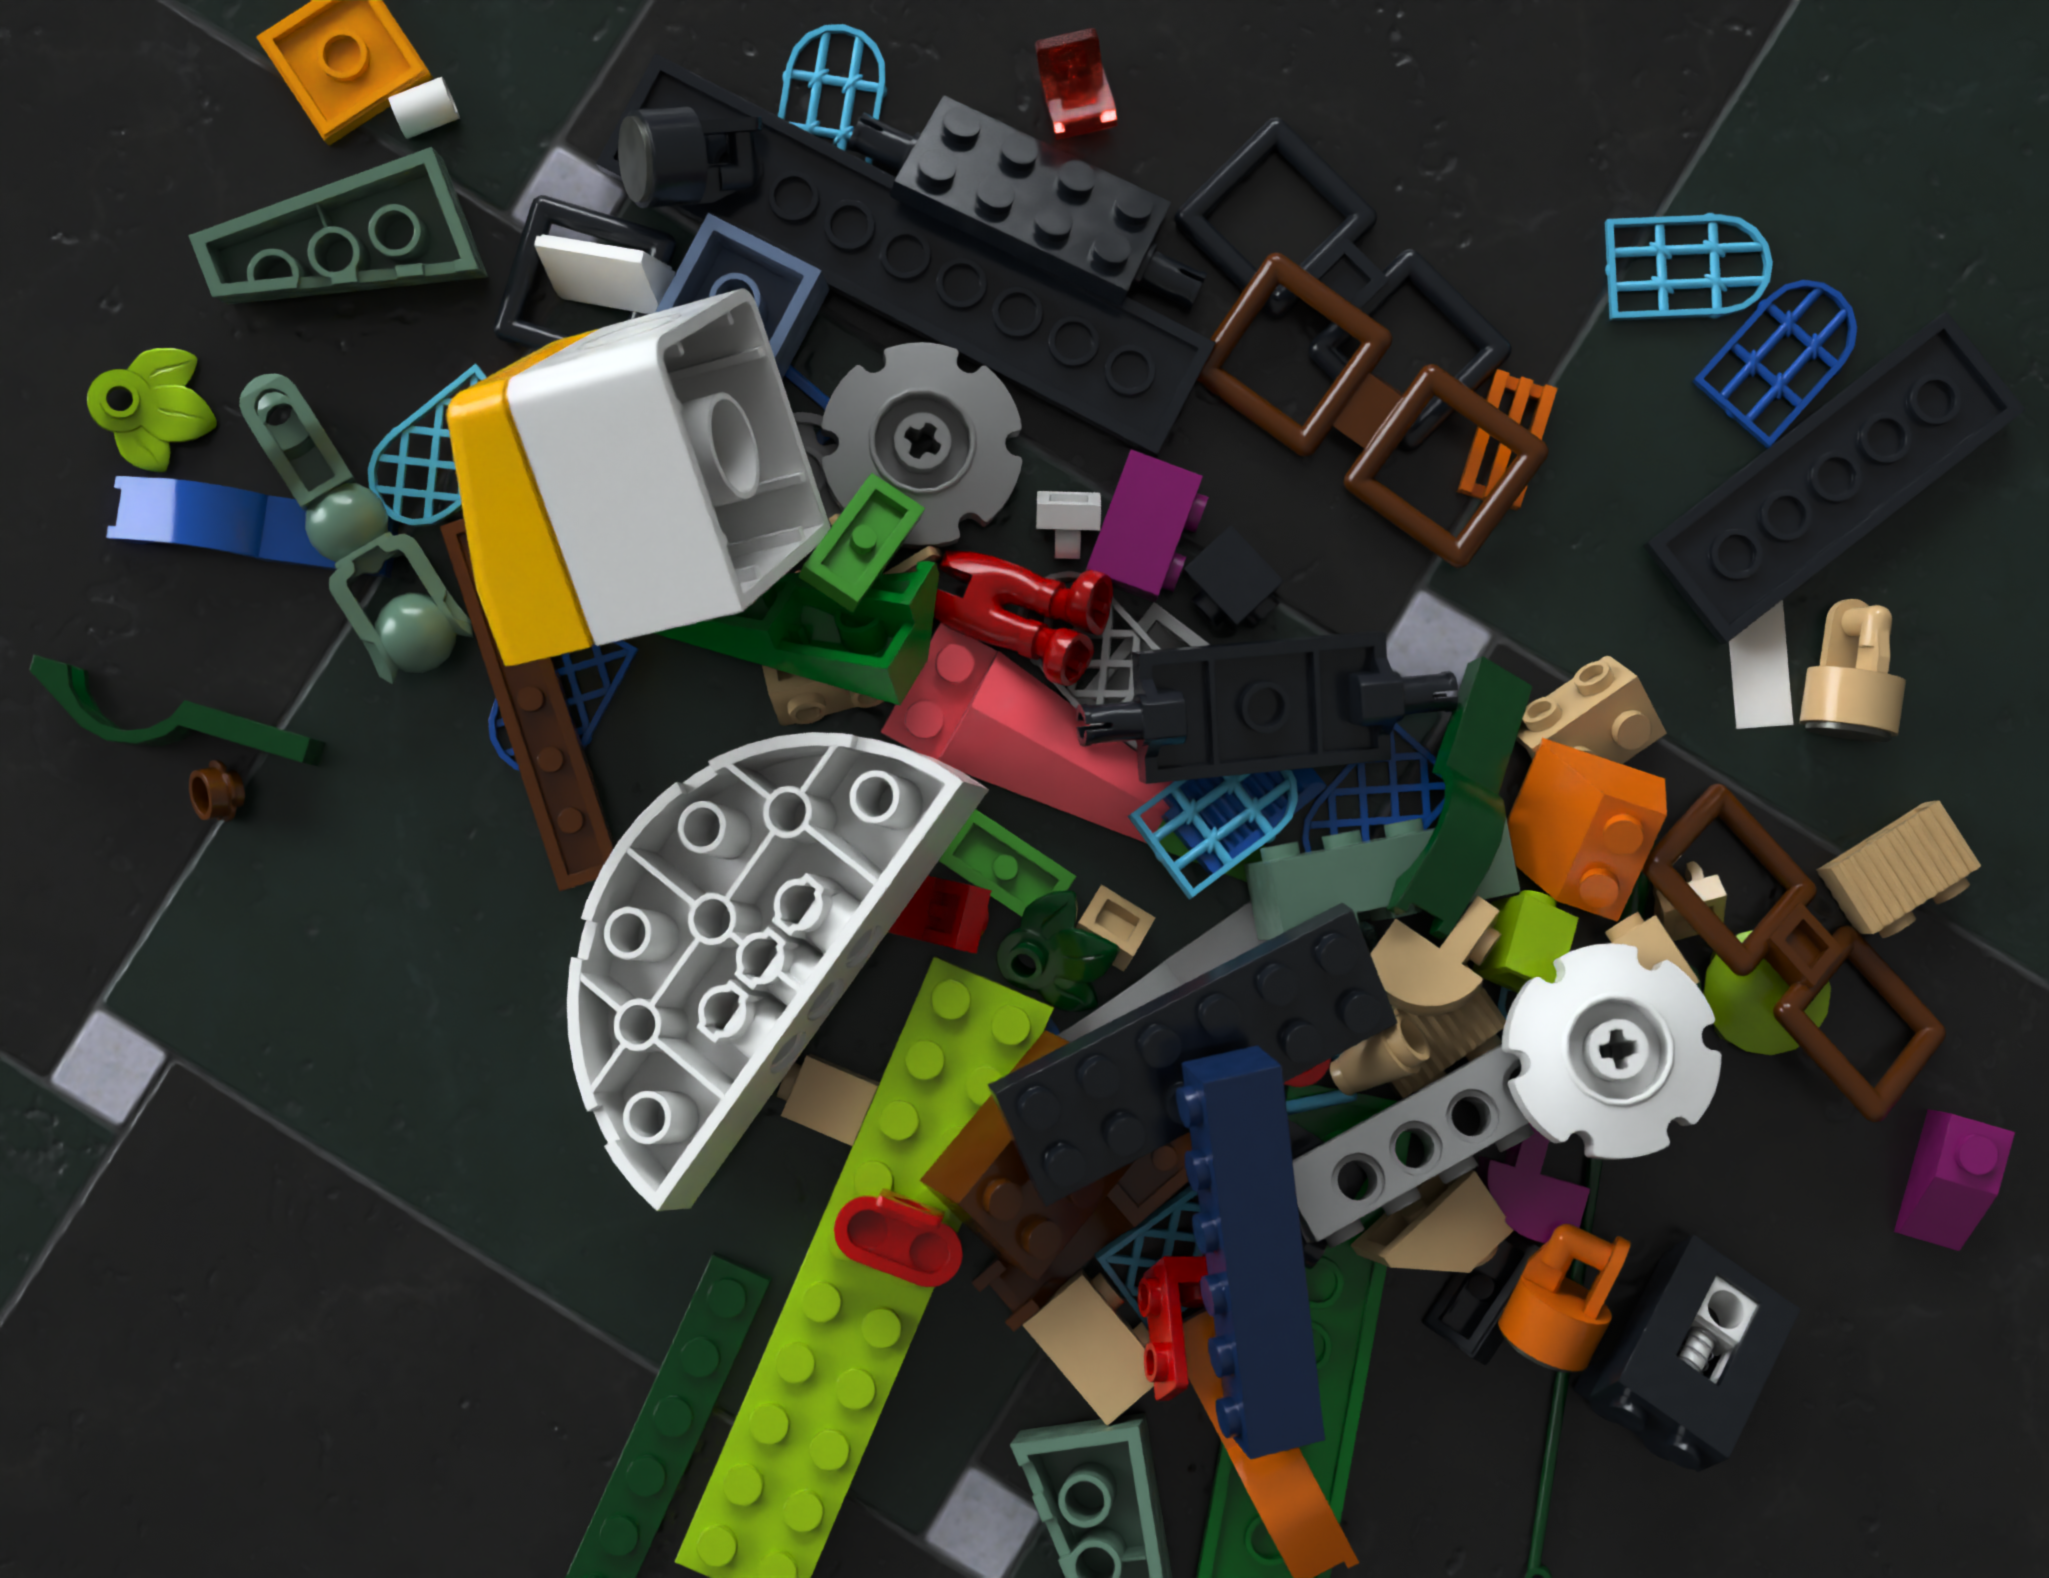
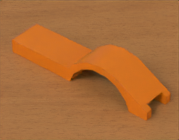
M1203 1308L1182 1319L1188 1378L1293 1578H1314L1343 1561L1347 1568L1358 1564L1359 1561L1299 1447L1250 1460L1233 1438H1226L1223 1435L1216 1414V1400L1223 1398L1221 1378L1214 1372L1208 1351L1209 1338L1216 1337L1214 1318L1208 1314L1206 1308Z

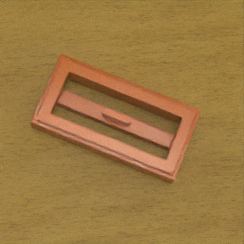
M1497 369L1493 374L1486 400L1496 408H1499L1504 390L1514 393L1508 416L1519 424L1521 423L1528 398L1537 400L1528 431L1542 440L1558 388L1547 384L1543 387L1534 384V380L1525 377L1518 379L1509 376V372ZM1478 426L1457 492L1485 500L1505 473L1512 451L1502 443H1499L1487 485L1475 483L1490 437L1488 433ZM1527 486L1510 509L1517 511L1521 508Z

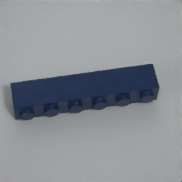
M1259 1046L1182 1062L1184 1087L1177 1089L1176 1098L1181 1120L1186 1128H1190L1192 1150L1185 1152L1184 1161L1189 1183L1195 1192L1198 1191L1200 1213L1193 1215L1192 1225L1197 1246L1201 1253L1206 1255L1208 1275L1201 1277L1200 1288L1205 1308L1208 1314L1214 1318L1216 1337L1209 1338L1208 1351L1214 1372L1221 1378L1223 1398L1216 1400V1414L1221 1431L1226 1438H1233L1250 1460L1324 1441L1325 1434L1282 1066Z

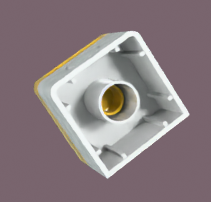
M744 288L551 342L459 392L453 397L447 408L446 418L476 590L505 666L527 663L590 648L594 644L598 646L742 612L816 548L831 528L757 304L750 292Z

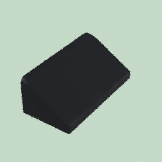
M1513 1231L1498 1245L1496 1254L1488 1262L1475 1267L1470 1273H1454L1422 1324L1472 1359L1487 1365L1504 1340L1498 1321L1528 1259L1540 1248Z

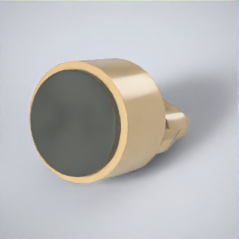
M1847 599L1835 603L1830 608L1826 618L1820 665L1808 667L1799 721V723L1805 725L1806 731L1829 737L1870 742L1891 741V737L1898 736L1906 680L1888 674L1892 615L1886 607L1880 605L1868 606L1861 600Z

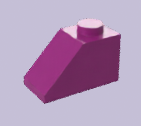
M1928 1109L1894 1232L1960 1251L1998 1196L2015 1132L1955 1114Z

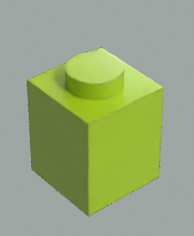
M1523 890L1519 892L1518 896L1491 902V905L1499 910L1498 921L1493 928L1502 935L1485 961L1480 966L1474 963L1472 971L1480 977L1516 993H1519L1527 981L1535 977H1540L1548 983H1554L1556 969L1553 962L1555 959L1570 952L1579 918L1556 908L1557 901L1536 891Z

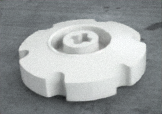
M1625 944L1587 946L1555 959L1553 962L1556 969L1555 982L1548 983L1540 977H1535L1526 982L1514 999L1508 1012L1502 1037V1051L1516 1055L1521 1062L1520 1074L1508 1081V1087L1524 1117L1539 1133L1555 1144L1567 1141L1572 1133H1576L1584 1141L1585 1156L1594 1159L1618 1160L1634 1158L1654 1153L1669 1146L1670 1140L1667 1135V1127L1670 1121L1674 1120L1681 1126L1696 1124L1712 1100L1720 1075L1721 1053L1708 1049L1702 1041L1703 1029L1707 1025L1713 1024L1715 1017L1698 986L1686 973L1669 960L1659 962L1651 970H1646L1638 962L1637 948ZM1606 1043L1612 1046L1620 1045L1622 1058L1614 1061L1612 1058H1602L1599 1047Z

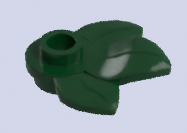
M1056 891L1038 897L1027 905L1023 912L1020 928L1010 932L1000 943L997 951V964L1000 972L1009 983L1023 990H1036L1050 1005L1068 1012L1090 1010L1098 1005L1097 995L1091 982L1104 975L1120 952L1119 946L1101 936L1083 929L1074 928L1078 916L1076 893L1074 891ZM1018 954L1030 956L1034 960L1036 968L1033 969L1024 965L1020 961Z

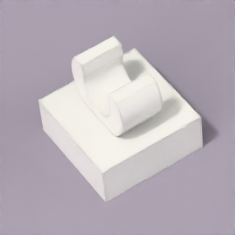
M1037 491L1036 529H1055V558L1080 559L1081 530L1100 531V493Z

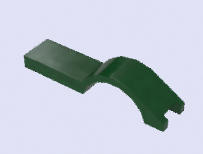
M35 654L29 668L32 674L81 727L107 741L125 745L158 748L184 740L194 731H199L314 766L319 765L326 743L186 700L183 701L171 717L150 728L124 730L116 726L100 712L90 693L88 670Z
M1483 656L1467 664L1457 695L1458 706L1451 713L1432 773L1442 778L1445 783V801L1438 824L1426 847L1414 863L1397 878L1387 907L1388 911L1397 916L1407 912L1411 903L1434 916L1429 934L1439 940L1448 937L1490 869L1502 841L1506 812L1504 800L1498 794L1533 687Z

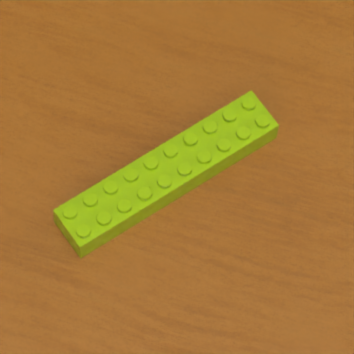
M937 956L933 958L675 1559L676 1563L710 1578H811L934 1290V1287H923L848 1258L839 1249L835 1240L834 1224L836 1217L842 1207L850 1200L863 1195L879 1197L882 1189L885 1188L945 1211L942 1221L949 1224L958 1234L962 1222L920 1179L991 1096L988 1084L1008 1075L1042 1035L1053 1011V1006Z

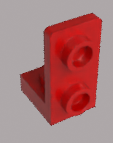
M1206 1256L1162 1257L1143 1273V1278L1139 1282L1138 1307L1141 1315L1147 1317L1150 1340L1144 1352V1371L1147 1380L1150 1383H1154L1156 1401H1170L1188 1388L1181 1306L1186 1308L1205 1307L1201 1294L1200 1279L1202 1276L1208 1275Z

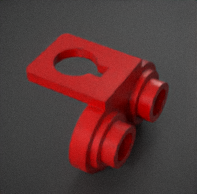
M885 1188L882 1189L879 1197L863 1195L850 1200L842 1207L836 1217L834 1236L839 1249L844 1255L853 1261L923 1287L942 1285L957 1273L962 1262V1243L957 1232L949 1224L942 1221L945 1211Z

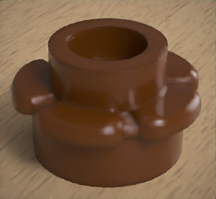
M213 760L210 761L209 768L194 770L190 775V798L199 818L202 820L223 819L224 822L233 820L237 807H241L245 799L244 785L238 772L235 770L227 771L222 761Z

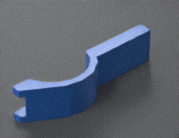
M116 476L114 488L121 491L116 526H108L106 538L110 540L144 545L147 543L183 545L228 552L268 562L337 570L334 565L335 561L322 556L311 545L305 530L306 513L296 499L269 496L248 490L196 481ZM388 516V532L390 531L393 536H396L398 534L399 522ZM394 558L386 560L379 573L364 575L391 578Z

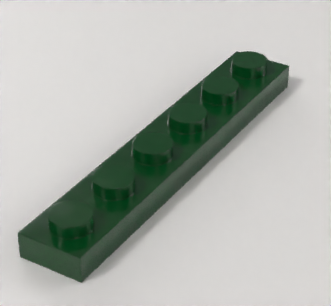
M714 1252L565 1578H637L772 1281L771 1277L719 1253Z

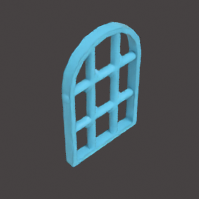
M841 24L824 25L808 32L793 47L786 70L783 72L784 84L778 117L785 120L792 79L809 82L808 88L812 89L806 124L790 123L815 136L834 139L833 145H837L836 147L846 151L847 141H850L854 126H850L856 90L877 93L873 118L880 121L883 98L887 95L885 61L877 44L861 30ZM831 34H847L855 37L848 78L827 75L829 69H825ZM820 37L815 72L794 69L800 52L812 40ZM864 44L873 51L878 62L879 83L862 80L863 74H859ZM822 84L843 87L842 93H846L839 130L819 127L820 121H816ZM866 157L865 162L872 165L873 160Z
M1706 213L1704 215L1616 218L1605 221L1607 258L1605 273L1608 278L1610 321L1696 317L1716 319L1745 310L1761 297L1770 282L1773 261L1768 242L1755 226L1740 217ZM1708 224V240H1703V244L1668 246L1665 244V226ZM1718 224L1735 226L1748 234L1754 242L1719 243ZM1654 226L1655 243L1650 242V246L1615 248L1614 228ZM1760 252L1763 262L1762 276L1721 278L1720 257H1726L1725 253ZM1709 254L1710 275L1705 274V278L1667 280L1666 259L1671 260V255ZM1656 256L1657 277L1652 276V280L1617 282L1615 258ZM1758 286L1753 296L1742 304L1722 308L1721 291L1726 292L1727 287ZM1711 288L1712 308L1669 310L1668 293L1673 294V289ZM1658 290L1659 310L1618 312L1617 292Z
M1292 770L1280 771L1285 780L1259 800L1257 797H1254L1252 800L1240 784L1250 774L1222 776L1225 781L1198 801L1195 799L1189 801L1179 788L1188 780L1175 781L1131 813L1128 818L1153 850L1157 860L1164 865L1186 897L1191 899L1263 844L1271 843L1275 840L1276 835L1293 817L1298 802L1297 781ZM1226 792L1229 795L1234 792L1246 809L1218 830L1216 827L1210 830L1199 815V812ZM1287 792L1288 804L1284 817L1273 828L1261 813V810ZM1171 793L1184 811L1152 833L1140 815ZM1247 820L1249 823L1255 820L1265 835L1232 859L1219 841ZM1185 822L1187 825H1190L1192 822L1205 840L1174 862L1159 841ZM1207 851L1208 854H1211L1214 851L1224 866L1193 888L1180 870Z

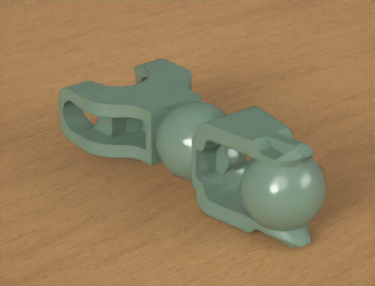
M264 374L250 381L240 396L242 415L294 498L306 513L305 530L311 545L322 556L336 562L334 565L337 570L329 579L330 592L359 638L363 641L379 677L394 685L398 670L409 673H424L438 668L450 657L456 644L457 635L473 638L471 620L449 594L417 541L406 534L393 536L390 531L388 532V515L383 502L371 489L357 483L296 385L280 374ZM283 407L292 408L290 418L285 423L276 426L269 424L270 416L276 409ZM403 555L409 560L429 594L408 592L392 598L381 608L374 627L352 592V585L363 574L379 573L386 560Z

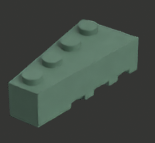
M1146 1413L1118 1416L1108 1426L1102 1419L1019 1431L1010 1443L1018 1465L1022 1466L1033 1492L1032 1499L1042 1522L1045 1521L1060 1558L1058 1561L1065 1578H1172Z

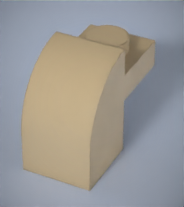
M1477 895L1440 948L1398 919H1395L1371 952V957L1390 1004L1411 1014L1436 1016L1450 1013L1469 1003L1482 989L1483 978L1467 968L1466 965L1471 960L1480 966L1497 944L1502 934L1493 927L1498 921L1499 910Z

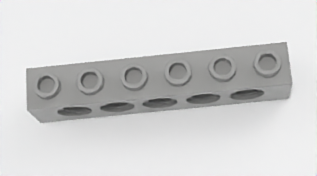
M1606 1043L1599 1047L1602 1058H1612L1613 1061L1622 1058L1620 1045L1612 1046ZM1502 1044L1292 1160L1300 1229L1306 1242L1314 1243L1325 1238L1330 1248L1339 1245L1365 1229L1359 1218L1382 1206L1386 1215L1389 1216L1420 1199L1422 1196L1416 1186L1437 1174L1443 1184L1477 1167L1478 1164L1473 1154L1495 1143L1499 1152H1502L1532 1136L1534 1131L1529 1121L1516 1105L1508 1087L1511 1073L1515 1069L1521 1070L1519 1058L1512 1053L1503 1052ZM1459 1100L1470 1102L1479 1112L1480 1125L1472 1136L1462 1134L1453 1124L1452 1111ZM1403 1131L1414 1133L1423 1143L1424 1157L1416 1168L1405 1166L1397 1158L1395 1143ZM1346 1163L1359 1165L1367 1175L1368 1188L1364 1196L1359 1200H1352L1346 1197L1339 1188L1338 1174Z

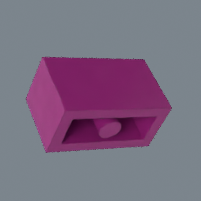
M1131 449L1086 571L1097 570L1110 576L1114 588L1155 603L1161 588L1173 592L1187 557L1175 552L1183 529L1196 532L1209 498L1197 493L1203 476Z

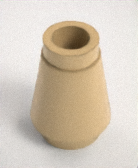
M1404 1013L1395 1016L1397 1024L1347 1049L1339 1058L1330 1063L1331 1077L1341 1092L1352 1096L1359 1091L1410 1076L1420 1071L1421 1063L1430 1056V1047L1423 1030L1412 1017Z

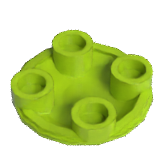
M1753 930L1739 933L1736 937L1742 943ZM1713 951L1710 957V964L1706 969L1703 995L1712 1009L1715 1017L1714 1029L1721 1039L1736 1045L1746 1052L1775 1055L1795 1050L1799 1045L1774 1018L1773 1008L1790 986L1765 959L1760 962L1751 974L1738 976ZM1829 981L1804 1011L1818 1028L1828 1014L1831 993Z

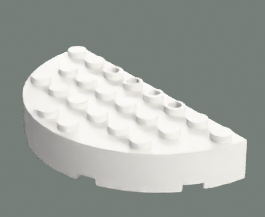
M810 732L761 740L715 757L708 761L710 765L695 773L683 783L676 782L665 790L629 827L602 867L581 916V919L586 920L581 936L578 956L571 957L567 992L568 1037L573 1068L586 1110L594 1112L600 1129L609 1143L604 1147L633 1188L656 1211L690 1209L989 789L960 770L935 758L900 746L844 733Z

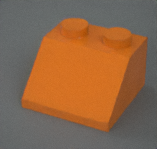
M1542 738L1507 819L1516 867L1556 901L1618 922L1667 816L1665 779Z

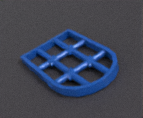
M1800 280L1785 284L1767 299H1763L1758 303L1757 310L1692 382L1718 404L1730 418L1736 420L1760 443L1768 448L1827 382L1841 372L1842 366L1854 349L1856 342L1857 323L1853 308L1841 292L1824 282ZM1798 289L1812 290L1792 313L1788 310L1785 314L1772 303L1786 292ZM1824 294L1836 303L1840 311L1818 336L1814 333L1811 337L1796 322ZM1766 310L1781 325L1757 352L1753 349L1750 354L1737 341ZM1845 321L1848 329L1846 346L1837 360L1822 345ZM1792 333L1807 348L1783 375L1779 372L1775 376L1760 362L1785 335L1788 338ZM1731 350L1746 364L1719 393L1704 378L1723 356ZM1818 356L1830 369L1810 392L1801 399L1786 385L1811 358L1814 361ZM1757 373L1772 387L1745 416L1727 399L1749 375L1753 377ZM1783 396L1795 408L1775 431L1768 436L1753 422L1775 398L1779 400Z

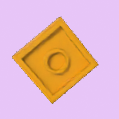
M312 0L256 36L317 131L329 146L391 106L389 97L433 79V76L383 0Z

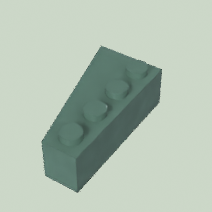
M432 147L188 235L212 297L227 304L488 277L445 162Z
M1422 818L1386 824L1384 825L1386 837L1363 842L1360 830L1323 836L1324 849L1300 853L1298 842L1261 848L1262 861L1244 864L1258 940H1270L1342 902L1353 909L1358 924H1360V920L1365 919L1377 921L1422 912L1421 908L1412 903L1407 912L1398 916L1388 911L1387 907L1397 878L1414 863L1426 847L1435 828L1424 830ZM1507 818L1505 820L1502 841L1491 867L1470 902H1473L1477 895L1482 899H1489L1521 892Z

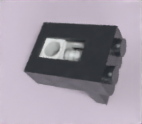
M1693 1234L1663 1253L1612 1354L1584 1369L1573 1390L1590 1402L1592 1410L1597 1415L1607 1421L1619 1424L1641 1437L1645 1447L1654 1455L1664 1460L1672 1461L1683 1468L1694 1469L1700 1472L1729 1459L1801 1309ZM1708 1306L1716 1313L1720 1326L1711 1318ZM1685 1339V1345H1681L1683 1340Z

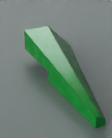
M920 561L917 562L915 572L881 573L853 613L799 578L800 572L786 573L742 612L653 632L664 637L901 705L928 661L939 572L936 562Z

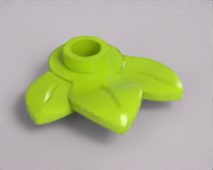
M175 348L147 350L141 353L127 370L113 369L106 371L96 377L91 383L87 393V406L91 417L100 427L114 433L120 455L133 466L146 471L165 473L170 460L169 443L196 440L216 428V418L207 403L192 389L185 387L192 378L197 366L198 359L195 355ZM114 390H125L133 398L132 405L127 410L116 411L107 403L109 394Z

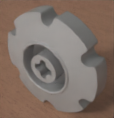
M906 343L886 348L883 355L885 367L876 373H870L862 366L856 365L834 390L826 406L821 424V434L832 438L838 445L834 453L822 458L821 467L827 488L842 512L871 472L925 507L921 519L901 546L908 549L922 550L928 546L941 548L957 543L960 538L958 524L965 519H973L982 527L987 526L1008 501L1017 483L1022 466V458L1012 455L1007 450L1005 444L1008 439L1017 437L1022 429L1017 407L1007 388L987 366H981L974 373L963 372L957 365L958 350L935 343ZM923 434L929 435L933 438L931 450L936 455L925 452L920 459L912 457L910 455L912 443L907 438L918 441Z

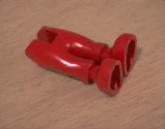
M945 550L938 565L939 569L951 577L967 583L968 586L963 598L937 589L934 619L951 630L975 640L1016 651L1021 656L1038 660L1041 658L1043 660L1042 668L1044 675L1052 683L1071 686L1080 679L1094 655V646L1088 636L1067 628L1051 629L1048 624L1033 619H1026L1005 610L1003 606L1012 604L1036 611L1037 614L1054 620H1063L1084 632L1099 636L1104 632L1112 604L1113 585L1109 575L1097 570H1087L1081 573L1071 588H1067L1064 582L1052 578L1046 579L1018 564L997 557L969 551Z

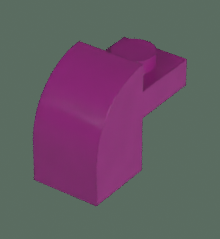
M1530 1124L1534 1134L1507 1149L1504 1162L1479 1156L1477 1175L1506 1216L1505 1222L1515 1232L1529 1239L1546 1243L1551 1238L1554 1230L1561 1224H1572L1578 1228L1580 1227L1590 1188L1541 1173L1549 1140Z

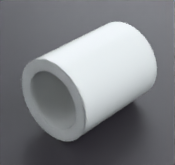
M442 76L389 97L393 113L406 139L460 119L455 102Z

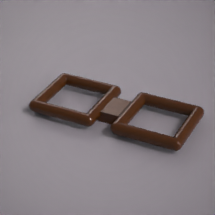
M1278 252L1266 257L1210 338L1216 344L1197 379V382L1300 456L1307 457L1314 454L1333 426L1355 441L1364 449L1344 477L1345 488L1455 568H1463L1470 563L1549 454L1548 446L1544 441L1438 365L1428 364L1424 366L1404 394L1372 371L1392 344L1390 331L1288 257ZM1279 284L1361 342L1358 349L1303 426L1221 368ZM1434 395L1517 454L1516 458L1457 537L1375 479L1377 473Z
M1722 784L1709 786L1650 851L1642 868L1643 874L1734 974L1738 976L1751 974L1763 959L1772 966L1790 986L1773 1008L1774 1018L1865 1119L1870 1122L1884 1120L1946 1037L1945 1027L1854 927L1848 925L1841 926L1831 936L1807 909V906L1812 902L1817 893L1813 881L1726 786ZM1717 816L1786 890L1742 943L1672 867ZM1847 958L1916 1033L1874 1088L1804 1012Z

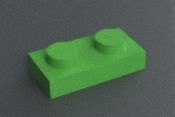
M871 472L805 562L799 578L853 613L917 525L925 507Z
M977 809L974 810L939 859L940 863L976 887L992 890L991 897L1021 917L1027 905L1033 900L1051 892L1067 891L1077 877Z

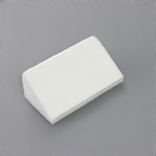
M543 234L541 237L536 236L534 246L557 295L565 300L653 314L675 276L672 267L644 251Z

